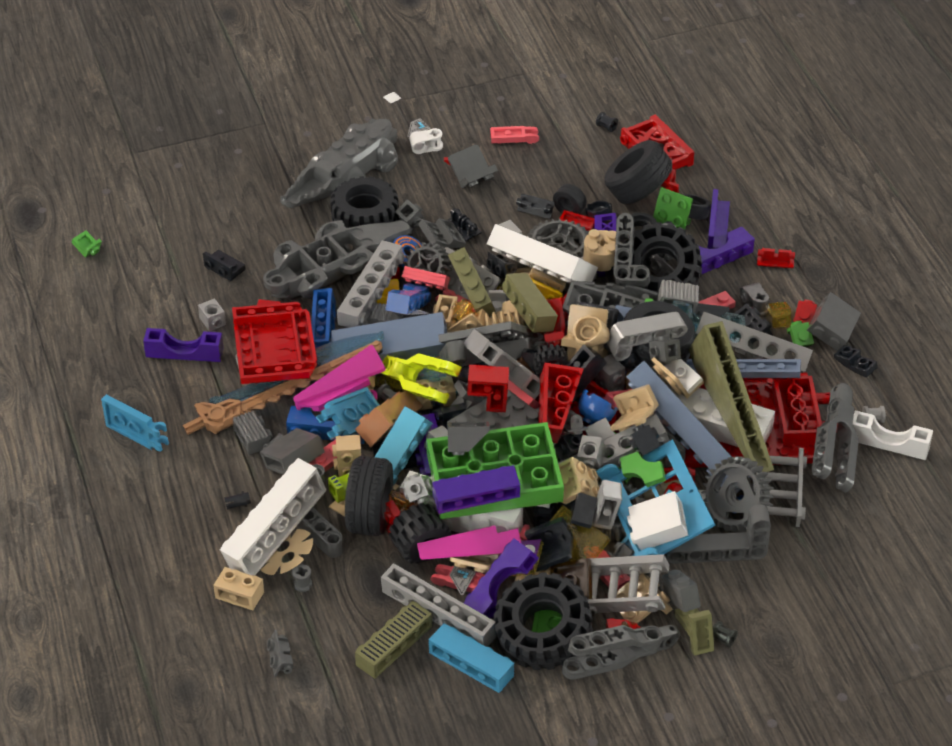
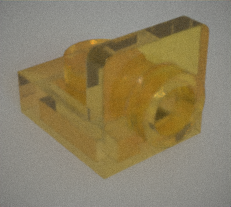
M787 302L768 303V311L772 315V326L774 328L790 326L791 308Z

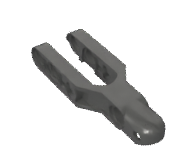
M840 383L832 388L826 421L817 428L812 474L820 479H826L830 475L837 429L839 446L837 455L838 468L837 473H835L836 488L846 493L854 484L859 439L853 426L852 388L847 383Z
M621 625L574 636L570 640L568 651L576 656L564 661L562 674L568 679H579L624 668L639 657L672 648L680 638L681 633L674 625L661 627L646 626L637 629ZM593 640H600L603 644H595ZM574 644H580L584 649H577L574 647ZM586 662H594L597 666L591 667ZM567 666H574L577 668V671H571Z

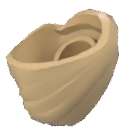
M583 316L573 325V336L579 345L585 344L588 347H594L609 341V329L597 317Z

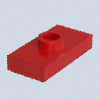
M566 210L560 216L561 221L567 219L568 222L574 221L575 225L580 223V226L585 227L586 231L595 229L594 218Z

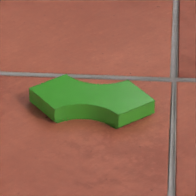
M639 451L620 458L622 473L625 478H640L644 481L646 487L666 481L661 461H646L642 458Z

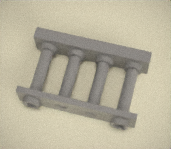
M799 448L798 458L770 456L772 464L797 466V475L768 472V475L765 477L772 481L797 483V491L770 490V495H773L774 498L795 499L796 509L767 506L770 512L769 515L796 517V527H800L801 519L805 520L806 507H802L803 468L806 469L807 457L803 456L804 448ZM752 479V486H753L754 491H755V493H756V486H755V483H754V481H753V479Z
M664 554L590 558L592 567V599H588L591 615L608 612H656L658 610H665V604L661 597L657 596L659 574L661 572H669V563ZM642 573H651L648 597H637L639 575ZM630 574L628 597L616 598L619 576ZM610 575L608 598L596 599L599 577Z

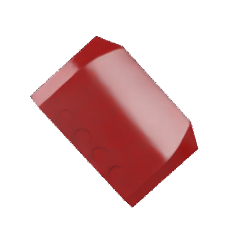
M299 302L232 307L241 384L310 378L317 366V356L308 310H303Z

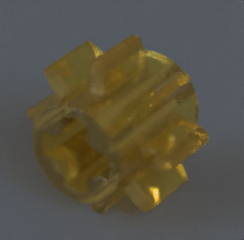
M465 299L459 302L455 301L451 307L454 312L452 316L460 321L470 313L475 315L474 305Z

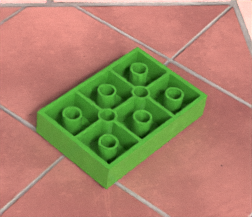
M548 422L490 430L469 452H465V455H452V452H448V436L427 439V457L432 481L514 465L520 482L519 498L441 513L440 519L563 502L564 485Z

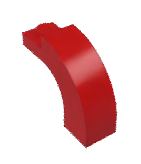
M558 297L547 299L558 315L554 331L546 332L544 335L545 342H548L549 347L550 344H553L554 347L556 345L561 346L562 338L567 335L568 331L566 314L562 308L563 298Z

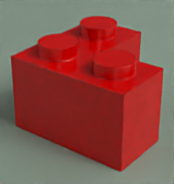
M469 364L467 395L487 397L486 411L506 413L509 367Z

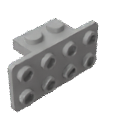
M445 247L447 253L451 254L455 252L452 249ZM470 257L487 293L489 290H496L501 279L492 274L491 270L486 266L477 265V262ZM450 264L449 266L452 268V271L447 272L450 275L448 289L453 290L456 295L458 294L469 300L452 264Z

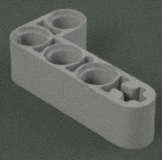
M678 312L621 321L612 326L607 345L615 360L623 361L630 356L633 346L657 340V336H669V339L679 338L687 332L688 328Z

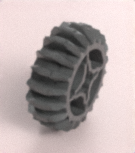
M422 242L421 247L415 245V251L410 249V253H412L410 256L405 255L408 261L403 262V264L407 267L425 271L429 270V272L450 277L447 274L448 271H452V268L449 266L451 264L448 257L449 253L438 243L434 245V243L429 242L427 245L425 242ZM436 254L437 256L427 258L425 255Z

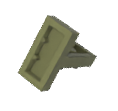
M696 608L683 612L680 609H675L676 619L690 636L691 652L693 655L714 651L712 615L710 611L700 612Z

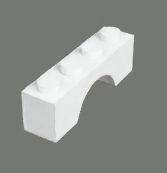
M855 410L853 426L859 439L858 443L926 460L933 430L914 425L911 429L904 432L890 431L878 423L875 415Z

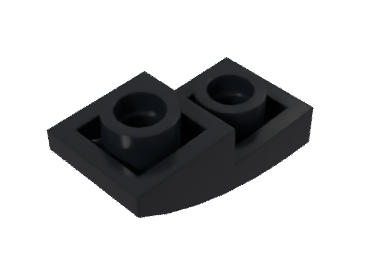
M844 345L834 354V358L843 366L866 378L878 368L877 361L862 357L861 350Z

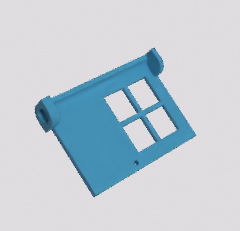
M673 439L642 456V458L649 462H657L666 456L668 457L674 470L667 473L665 478L667 480L677 475L683 487L676 494L683 505L688 536L640 550L638 545H634L631 540L630 533L633 531L627 519V516L630 515L628 507L633 506L630 500L649 489H652L655 497H659L660 495L655 487L658 484L650 487L644 486L628 495L621 482L627 479L622 473V468L619 469L615 464H606L596 471L601 480L618 482L622 485V501L617 515L633 547L635 556L665 554L715 526Z

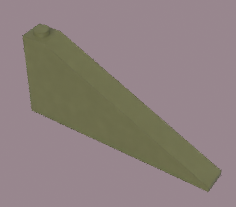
M723 321L704 325L689 348L693 365L698 375L702 377L704 386L744 458H750L751 461L758 462L757 465L763 466L762 472L774 471Z

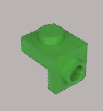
M86 230L73 238L71 243L86 258L89 255L94 256L100 251L102 241L100 239L95 240Z
M796 321L791 323L787 329V334H791L794 344L803 347L814 344L812 334L807 331L809 322L802 323V321Z

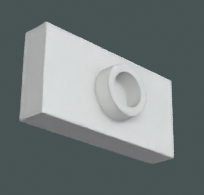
M682 359L672 360L670 364L665 365L679 379L689 394L703 381L702 377Z

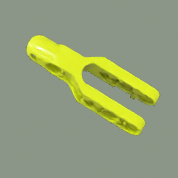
M419 353L407 360L387 355L382 361L386 371L381 372V374L400 381L402 388L415 396L446 404L450 394L442 393L430 386L427 388L416 383V378L424 368L458 377L462 367L446 360Z

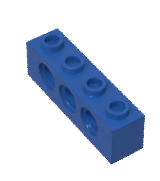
M332 288L318 289L313 292L311 326L317 358L330 357V354H332L331 331L335 330L336 300Z

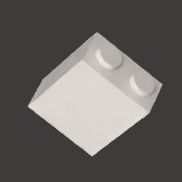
M675 491L628 507L630 515L627 516V519L633 531L630 533L631 540L634 545H638L640 550L688 536L683 505Z

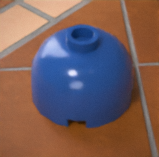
M584 389L578 400V410L584 416L583 421L592 425L606 418L610 422L617 413L618 408L614 407V409H611V403L594 393L590 394V396L587 395L588 390Z

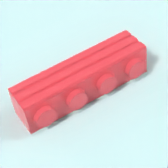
M407 266L404 267L402 278L406 282L411 283L413 281L418 285L426 284L425 286L432 288L434 286L439 290L447 289L450 281L447 275Z

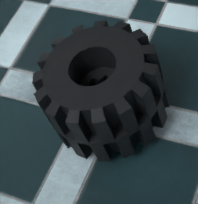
M419 503L417 506H410L406 511L403 510L400 513L401 515L393 520L394 524L389 528L391 541L404 559L411 564L414 562L415 564H421L423 561L431 560H422L420 558L417 543L447 537L451 534L449 527L443 519H440V515L430 504Z

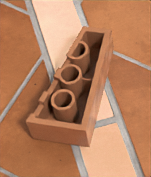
M406 390L402 393L399 391L391 399H387L384 403L374 408L369 414H365L359 420L360 425L355 430L372 447L389 434L405 406L416 413L424 406L412 393Z

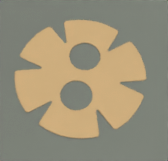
M297 529L292 537L290 533L284 540L290 543L289 547L282 552L276 550L267 562L269 563L261 571L268 575H274L281 566L280 574L298 566L304 560L299 554H309L312 549L313 538L302 542L311 533L303 529ZM294 552L295 556L291 561L287 563L282 562V557L286 553Z

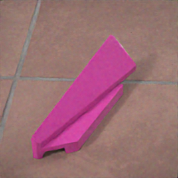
M369 345L294 396L293 399L297 410L310 407L313 411L320 412L325 409L324 405L327 402L369 386L370 381L368 377L386 371L374 346Z
M496 525L417 543L420 558L424 560L500 554L513 538L520 543L521 539L518 528L497 533Z

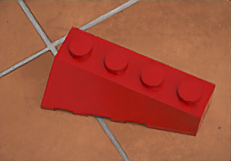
M551 363L544 364L540 375L538 423L548 422L553 443L558 444L584 368Z

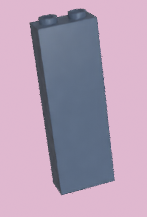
M439 312L332 330V354H330V361L376 340L381 342L383 352L379 355L381 361L387 355L404 360L418 353L430 357L439 356V352L445 344L439 342L438 335L447 333V323L444 314Z

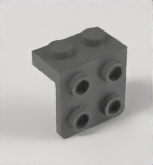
M473 145L448 157V161L461 188L467 186L470 188L474 187L483 179L484 181L490 180L494 177L493 174L498 171L495 164L488 167L478 145Z

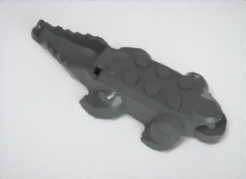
M371 119L364 124H351L342 138L333 142L332 146L326 151L319 152L313 156L307 167L298 175L294 185L288 188L285 195L280 196V203L285 207L295 208L302 204L329 197L338 185L341 186L342 182L349 181L354 177L355 179L359 178V176L366 178L365 175L373 169L384 173L389 172L395 168L398 162V155L393 145L397 141V129L392 127L389 119Z
M342 220L328 222L321 226L316 233L315 241L309 244L299 246L292 240L279 244L273 253L276 267L264 274V286L271 291V296L275 298L292 300L294 297L302 296L303 298L311 299L313 298L314 290L326 288L335 281L343 280L348 274L361 271L367 265L382 240L393 243L399 236L411 235L412 228L402 220L346 228ZM348 244L353 245V249L351 251L348 247Z

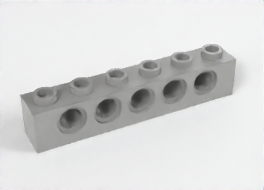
M381 241L337 310L338 325L350 328L362 326V324L366 323L369 313L374 310L375 303L381 299L383 290L389 286L390 279L396 275L398 266L404 261L405 255L403 254L402 245Z
M703 312L695 334L698 335L704 325L723 321L731 347L735 348V352L743 355L746 352L751 353L754 359H785V353L791 351L794 353V359H801V371H806L813 350ZM732 332L740 334L739 342L734 343L730 340ZM755 338L758 341L756 349H751L748 346L749 339ZM768 345L776 347L775 355L770 356L767 354L766 348Z
M655 414L647 418L643 425L644 427L650 425L651 428L655 427L660 436L657 439L662 446L669 442L667 432L657 415ZM633 425L603 440L606 448L601 468L606 464H615L619 468L621 467V457L638 452V450L634 451L629 442L632 439L630 435L634 433L632 429L637 426ZM577 454L572 456L578 460Z
M393 563L381 576L383 593L405 606L412 601L416 602L432 613V621L442 626L445 623L450 627H455L459 632L474 638L485 647H488L497 637L495 621Z

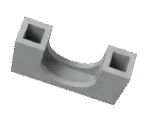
M474 329L465 340L464 346L489 366L509 367V380L536 399L540 393V378Z

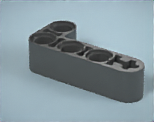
M622 213L617 218L615 282L618 286L630 284L644 288L650 283V272L644 265H633L634 220L632 215ZM625 223H627V230H624L623 227ZM624 239L629 240L626 244L621 243ZM621 257H628L626 261L619 260ZM621 274L627 275L625 278H619L618 276ZM640 274L646 275L643 279L637 278Z

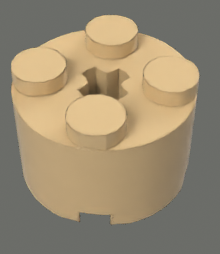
M592 229L584 239L583 260L598 267L597 271H609L614 266L616 231Z

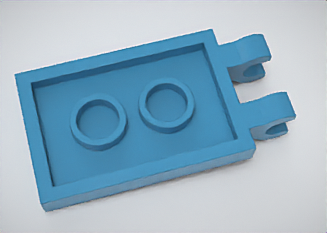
M368 387L327 402L324 405L325 409L321 411L322 414L317 415L316 419L320 424L329 418L333 419L336 425L332 427L333 430L327 432L331 440L341 434L344 436L358 434L355 429L360 425L359 420L379 406V403Z
M107 394L101 399L105 423L110 429L151 450L155 448V450L161 452V443L169 444L168 437L160 436V431H158H167L164 422H152L151 417Z

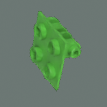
M661 187L653 217L659 223L663 224L669 221L676 228L681 227L685 230L686 225L691 223V218L688 217L693 199Z

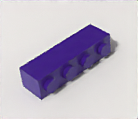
M514 465L502 466L497 469L483 470L478 473L433 481L432 492L438 514L519 498L520 482Z

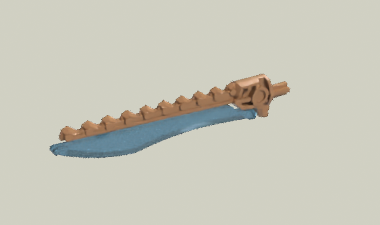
M380 331L379 333L353 336L315 348L317 366L310 378L252 383L222 396L211 397L208 403H196L194 406L199 417L184 424L183 428L188 435L203 427L207 431L217 434L233 426L234 417L241 414L244 415L254 409L263 410L266 407V403H277L281 399L280 396L292 395L298 387L307 388L310 385V381L321 379L325 374L330 373L369 345H373L376 351L379 352L383 348L382 343L379 341L384 339V333Z

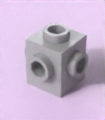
M420 473L409 476V481L403 483L405 498L417 504L428 502L429 498L433 496L432 480L429 476H420Z

